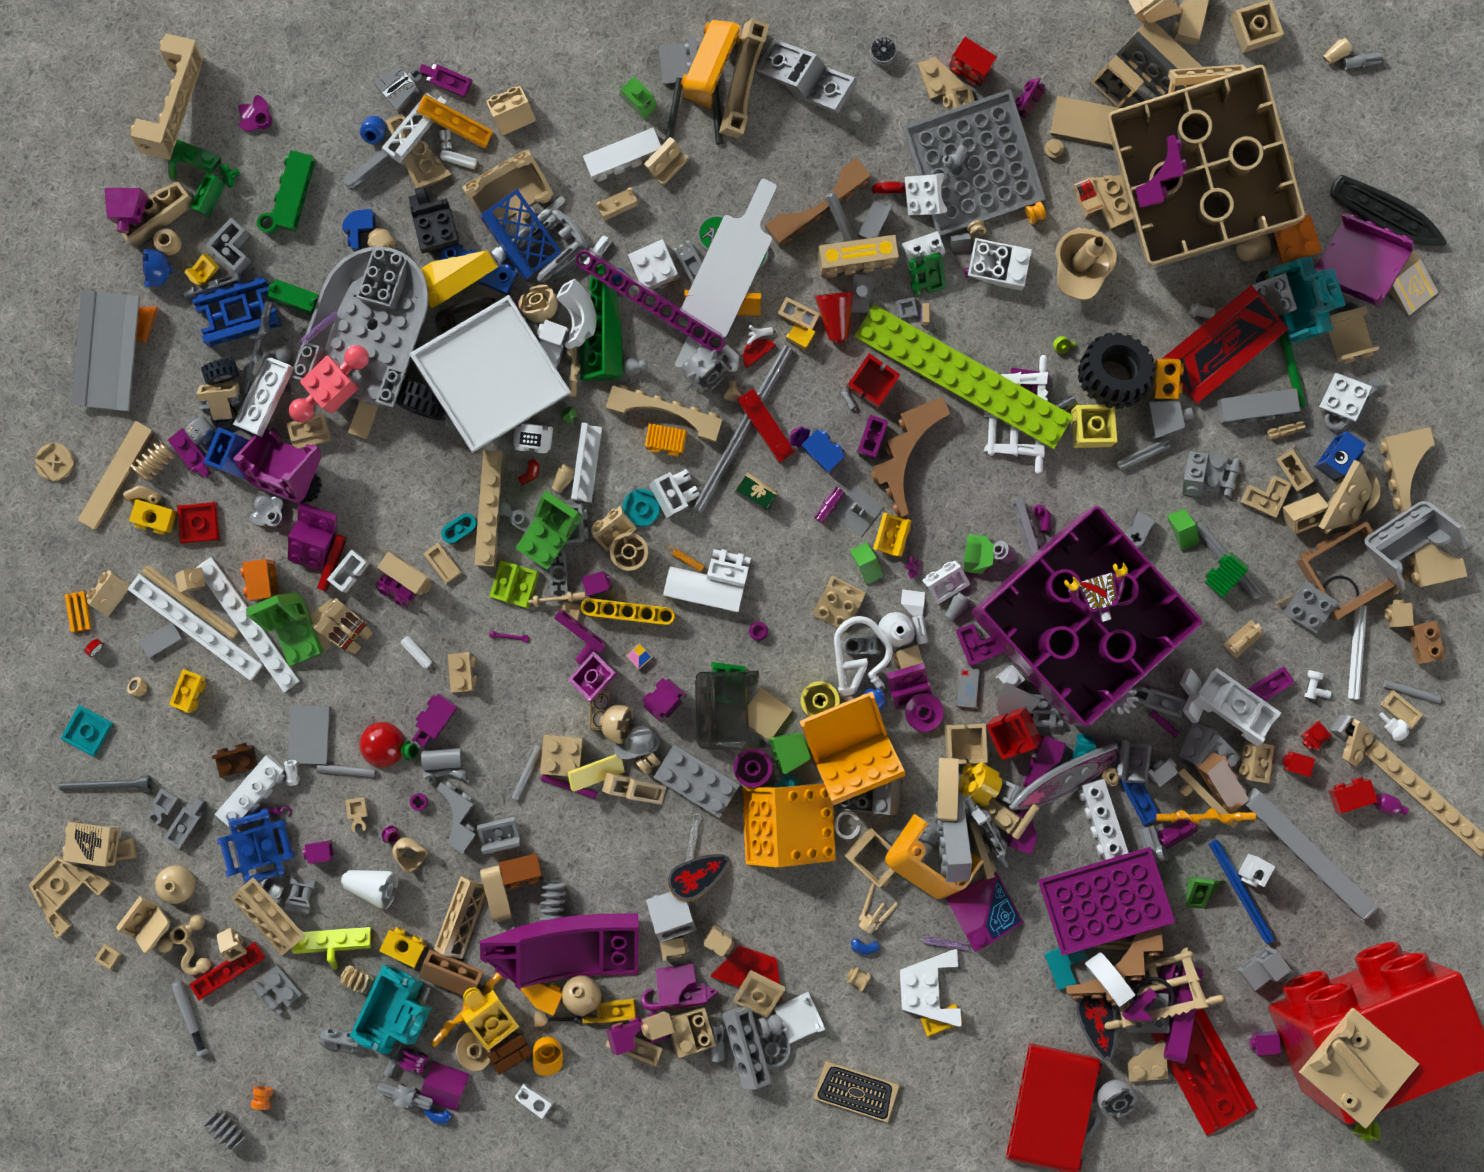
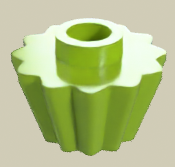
M1372 1121L1367 1128L1357 1123L1353 1134L1359 1136L1360 1140L1366 1142L1381 1140L1379 1124Z

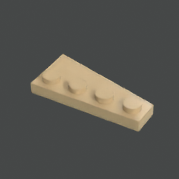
M403 114L385 120L391 136L406 119ZM411 129L402 130V139L407 138L411 133ZM422 138L403 160L415 188L428 187L452 177L451 173L446 170L442 162L434 155ZM395 143L397 149L399 148L400 143Z

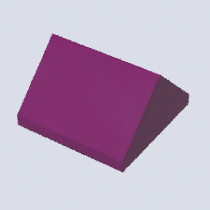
M433 1061L424 1081L421 1095L432 1098L434 1104L457 1111L469 1073Z

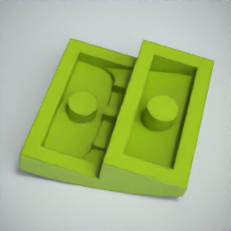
M500 560L489 597L529 609L530 604L528 600H532L540 572Z

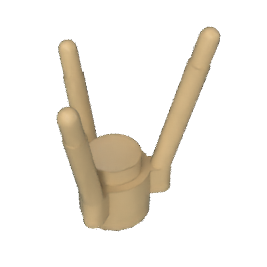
M874 883L871 884L862 914L859 917L861 921L859 927L870 934L873 933L874 929L877 930L880 924L898 906V903H895L879 920L877 917L884 908V903L880 905L874 915L868 913L866 916L875 887Z

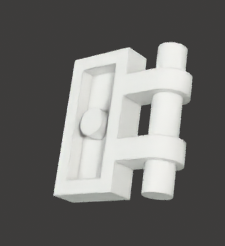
M714 549L712 557H717L719 560L711 558L707 579L744 587L749 567L741 565H749L751 558L745 557L741 553L737 555L729 553L724 549H721V551ZM725 560L736 562V564L725 562Z

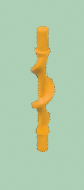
M1210 808L1204 814H1187L1184 810H1180L1177 813L1156 814V821H1171L1173 823L1178 820H1191L1194 824L1200 825L1202 820H1220L1224 824H1229L1233 820H1256V812L1218 814L1216 809Z
M496 973L489 981H486L481 993L484 996L487 995L503 977ZM464 1001L463 1010L453 1020L446 1021L444 1028L430 1041L434 1048L445 1037L447 1038L448 1033L456 1024L465 1023L461 1013L467 1010L468 1007Z

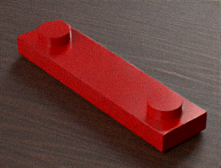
M753 388L737 398L742 409L778 463L795 452Z
M254 942L246 947L247 954L231 962L226 960L191 982L189 986L197 999H203L264 960L266 956L258 943Z

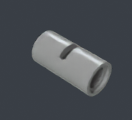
M462 749L422 751V769L462 768Z

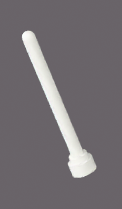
M563 197L557 198L537 216L542 223L552 214V210H557L565 202V199ZM530 227L523 228L519 232L518 237L525 238L529 234ZM496 247L491 252L500 263L507 259V255L501 247Z

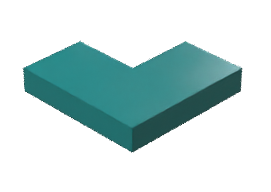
M1059 947L1044 953L1058 990L1077 984L1070 965L1087 959L1084 949L1063 956Z

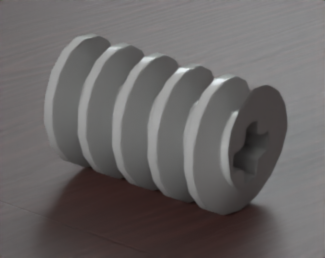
M542 880L547 882L548 885L542 886V889L547 890V893L541 894L542 897L546 898V901H542L540 904L546 906V908L540 910L545 916L539 919L550 920L564 917L560 911H564L565 907L560 904L565 903V899L560 896L566 895V891L561 888L566 887L567 884L560 880Z
M217 1110L204 1122L203 1126L210 1125L208 1132H216L213 1136L214 1139L221 1137L218 1144L226 1143L223 1148L224 1151L232 1150L246 1138V1135L239 1137L241 1130L234 1131L236 1124L229 1125L231 1118L223 1119L226 1112L218 1113L219 1110Z

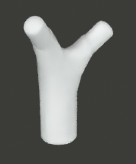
M750 325L749 329L753 332L748 333V336L752 337L747 344L750 345L759 337L773 335V328L757 329Z

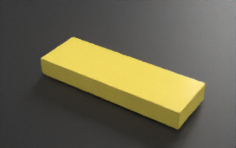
M614 754L567 772L571 790L575 792L604 781L607 772L618 775L625 773L622 759Z

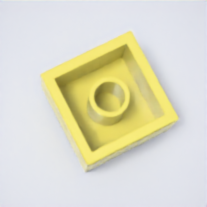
M1076 405L1071 410L1073 415L1071 420L1073 448L1111 447L1117 442L1115 406L1108 408L1106 405Z

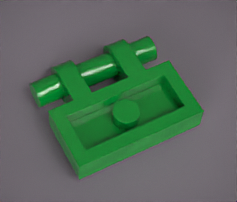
M940 252L921 257L922 264L919 265L915 258L909 260L910 266L908 271L911 275L910 285L914 295H920L921 288L925 287L928 293L946 289L943 260ZM920 273H924V279H919Z

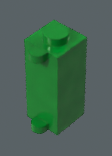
M275 279L269 285L267 292L272 302L310 316L313 315L319 295L278 279Z

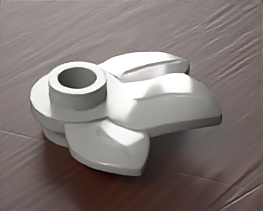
M274 495L270 500L265 496H257L254 502L256 512L250 515V520L258 526L269 525L270 527H276L281 525L284 519L282 513L284 501L282 497Z

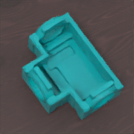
M1305 257L1281 264L1268 271L1270 278L1286 273L1292 293L1294 294L1293 297L1297 304V310L1281 315L1283 323L1289 328L1286 333L1290 344L1299 343L1334 330L1330 322L1329 311L1345 306L1335 269H1324L1316 272L1312 257Z
M382 965L349 1037L354 1039L359 1045L380 1054H391L393 1045L397 1040L406 1045L415 1044L432 1009L416 1000L418 991L424 981L393 965Z

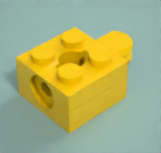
M476 987L469 988L464 992L463 1000L468 1009L461 1013V1015L487 1051L519 1028L512 1014L493 990L485 996Z

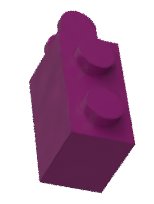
M441 694L433 695L427 702L429 707L425 712L421 711L416 718L418 722L415 726L419 730L412 741L419 743L421 748L426 746L431 737L436 739L458 709L457 705ZM425 732L428 736L424 738L421 736V733Z

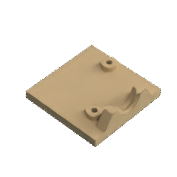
M1351 1008L1299 1073L1360 1125L1367 1128L1417 1068L1419 1063L1357 1010ZM1357 1037L1361 1038L1360 1042L1356 1041ZM1335 1040H1342L1380 1083V1087L1376 1091L1369 1090L1332 1048V1043ZM1349 1098L1352 1099V1102H1351V1103H1348V1102H1347V1100H1348Z

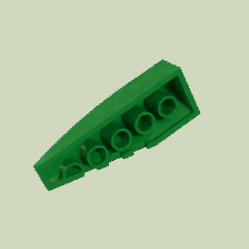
M599 264L597 266L599 274H606L607 270L604 265ZM591 275L589 291H591L590 298L596 312V329L594 335L585 339V342L580 346V380L610 381L622 377L623 370L622 331L618 300L615 289Z

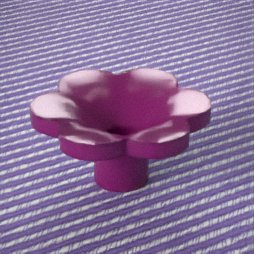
M803 426L793 429L790 434V445L800 448L809 438L810 430Z

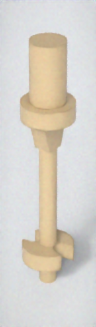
M570 591L564 596L539 599L536 595L533 596V600H528V603H534L535 607H539L541 602L568 600L569 603H573L575 600L586 599V593H572Z

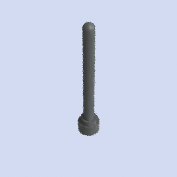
M144 775L137 778V780L60 783L58 789L65 791L137 787L141 791H150L151 785H148V781H151V776Z

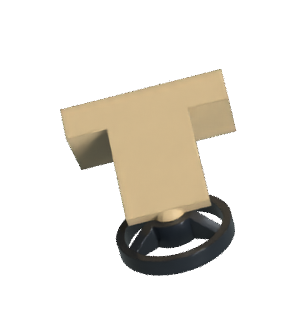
M238 381L200 385L196 393L198 401L208 400L211 421L216 428L219 427L217 426L219 422L235 421L232 419L231 408L234 410L236 417L238 415L237 410L228 401V398L237 396L239 391ZM232 424L230 427L222 428V429H224V430H230V429H232L235 425Z

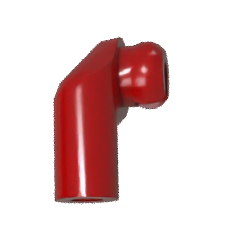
M529 460L527 463V473L518 477L521 486L538 477L540 465L537 460Z

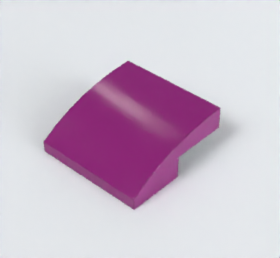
M924 663L886 673L895 709L906 707L908 701L917 694H931Z

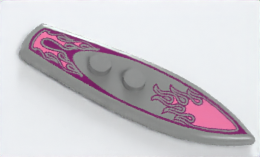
M1115 742L1110 743L1047 772L1026 787L1016 797L1012 805H1009V808L1011 810L1030 809L1033 803L1042 806L1076 790L1081 785L1086 784L1102 774L1103 771L1120 762V748Z

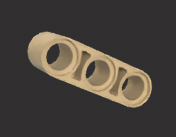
M499 865L481 869V878L493 922L496 923L513 918Z

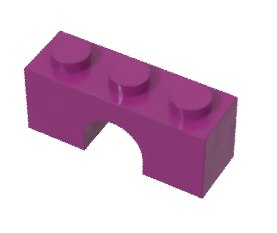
M650 1012L647 1014V1016L650 1017L652 1015L658 1014L659 1012ZM641 1017L632 1018L629 1020L630 1023L624 1025L622 1023L614 1024L611 1026V1029L606 1030L612 1054L620 1055L635 1050L634 1036L639 1031H642L641 1025H643ZM671 1034L657 1038L655 1040H651L648 1038L647 1040L648 1042L656 1043L671 1038Z

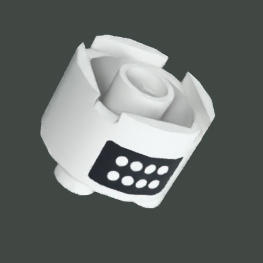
M521 423V426L518 425L514 429L513 446H515V450L529 451V448H534L536 453H548V450H551L553 427L549 426L547 430L546 425Z

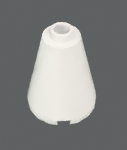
M893 612L884 616L879 622L878 626L892 644L893 650L905 649L913 642L915 627L913 621L907 615ZM898 626L902 629V634L897 633L896 629Z
M349 870L343 874L341 884H343L345 890L379 909L386 910L394 900L395 896H391L393 887L397 889L398 875L392 871Z

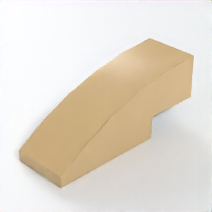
M939 758L937 820L957 821L959 759Z
M607 772L602 791L609 795L662 805L667 786Z

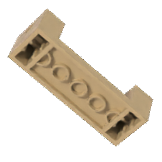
M165 33L164 39L160 41L159 50L168 68L176 70L175 78L170 82L169 96L165 97L164 110L159 115L158 123L136 118L135 124L130 128V136L140 153L170 160L202 66L203 56L195 40Z

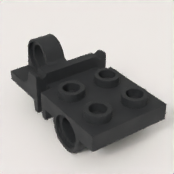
M425 187L415 188V195L408 198L421 253L459 244L457 230L447 198L429 203Z

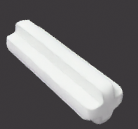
M445 149L441 151L440 159L470 169H475L477 166V159Z
M409 636L402 639L400 643L423 668H428L432 664V660Z

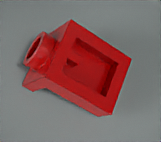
M1317 721L1300 736L1303 739L1302 744L1308 750L1318 751L1320 749L1319 746L1332 735L1320 721Z

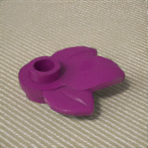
M255 95L253 105H238L239 113L243 118L238 125L241 129L245 131H253L257 128L265 130L271 126L272 117L268 113L269 106L266 100L259 95ZM261 118H266L265 123H260Z

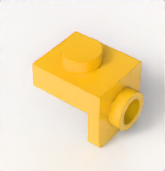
M202 254L192 268L185 270V274L192 283L201 285L206 284L220 267L208 254Z

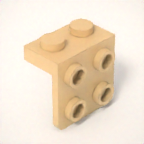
M139 896L116 928L118 931L134 937L143 952L148 954L155 948L163 934L167 932L171 922L157 903Z

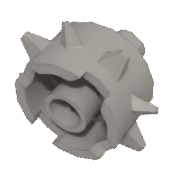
M700 347L690 360L685 361L682 366L683 374L690 382L686 389L688 390L694 386L695 391H700L701 393H704V390L707 388L709 390L714 389L723 380V371L727 370V364L721 360L725 352L717 356L716 350L711 351L705 347Z

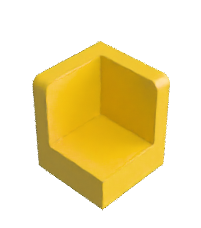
M794 324L790 333L787 334L786 340L806 350L815 335V331L810 328L807 330Z

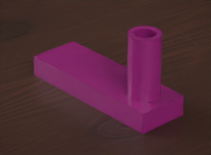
M560 608L554 619L587 643L575 658L578 664L581 665L593 651L602 652L606 645L603 639Z

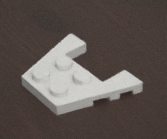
M957 949L900 970L902 1010L958 1027L961 1026L960 1008L940 1009L938 968L958 967Z

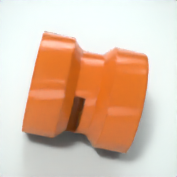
M254 1086L252 1092L254 1099L251 1101L250 1107L256 1110H269L271 1106L269 1099L273 1088Z

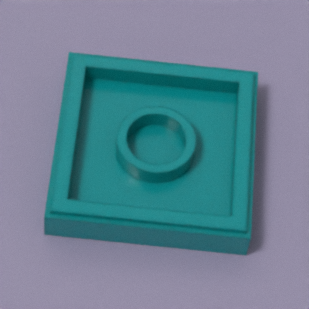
M78 705L60 739L95 757L113 722L82 705Z

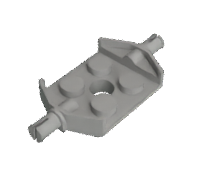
M966 796L963 800L968 807L967 813H970L978 825L984 828V834L989 841L987 843L990 852L998 860L1001 868L1008 867L1009 863L1005 859L1007 844L1000 836L999 830L991 820L990 814L984 808L978 807L973 802L971 796Z

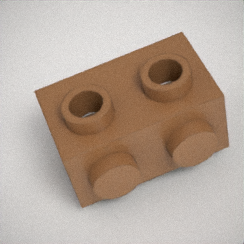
M1436 621L1407 626L1416 664L1445 659L1446 648L1441 642V628Z

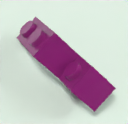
M1175 135L1167 137V157L1161 170L1150 181L1136 187L1140 208L1164 203V197H1167L1165 185H1161L1160 182L1183 177L1184 171H1187L1185 159H1181L1179 151H1183L1181 140L1176 139Z

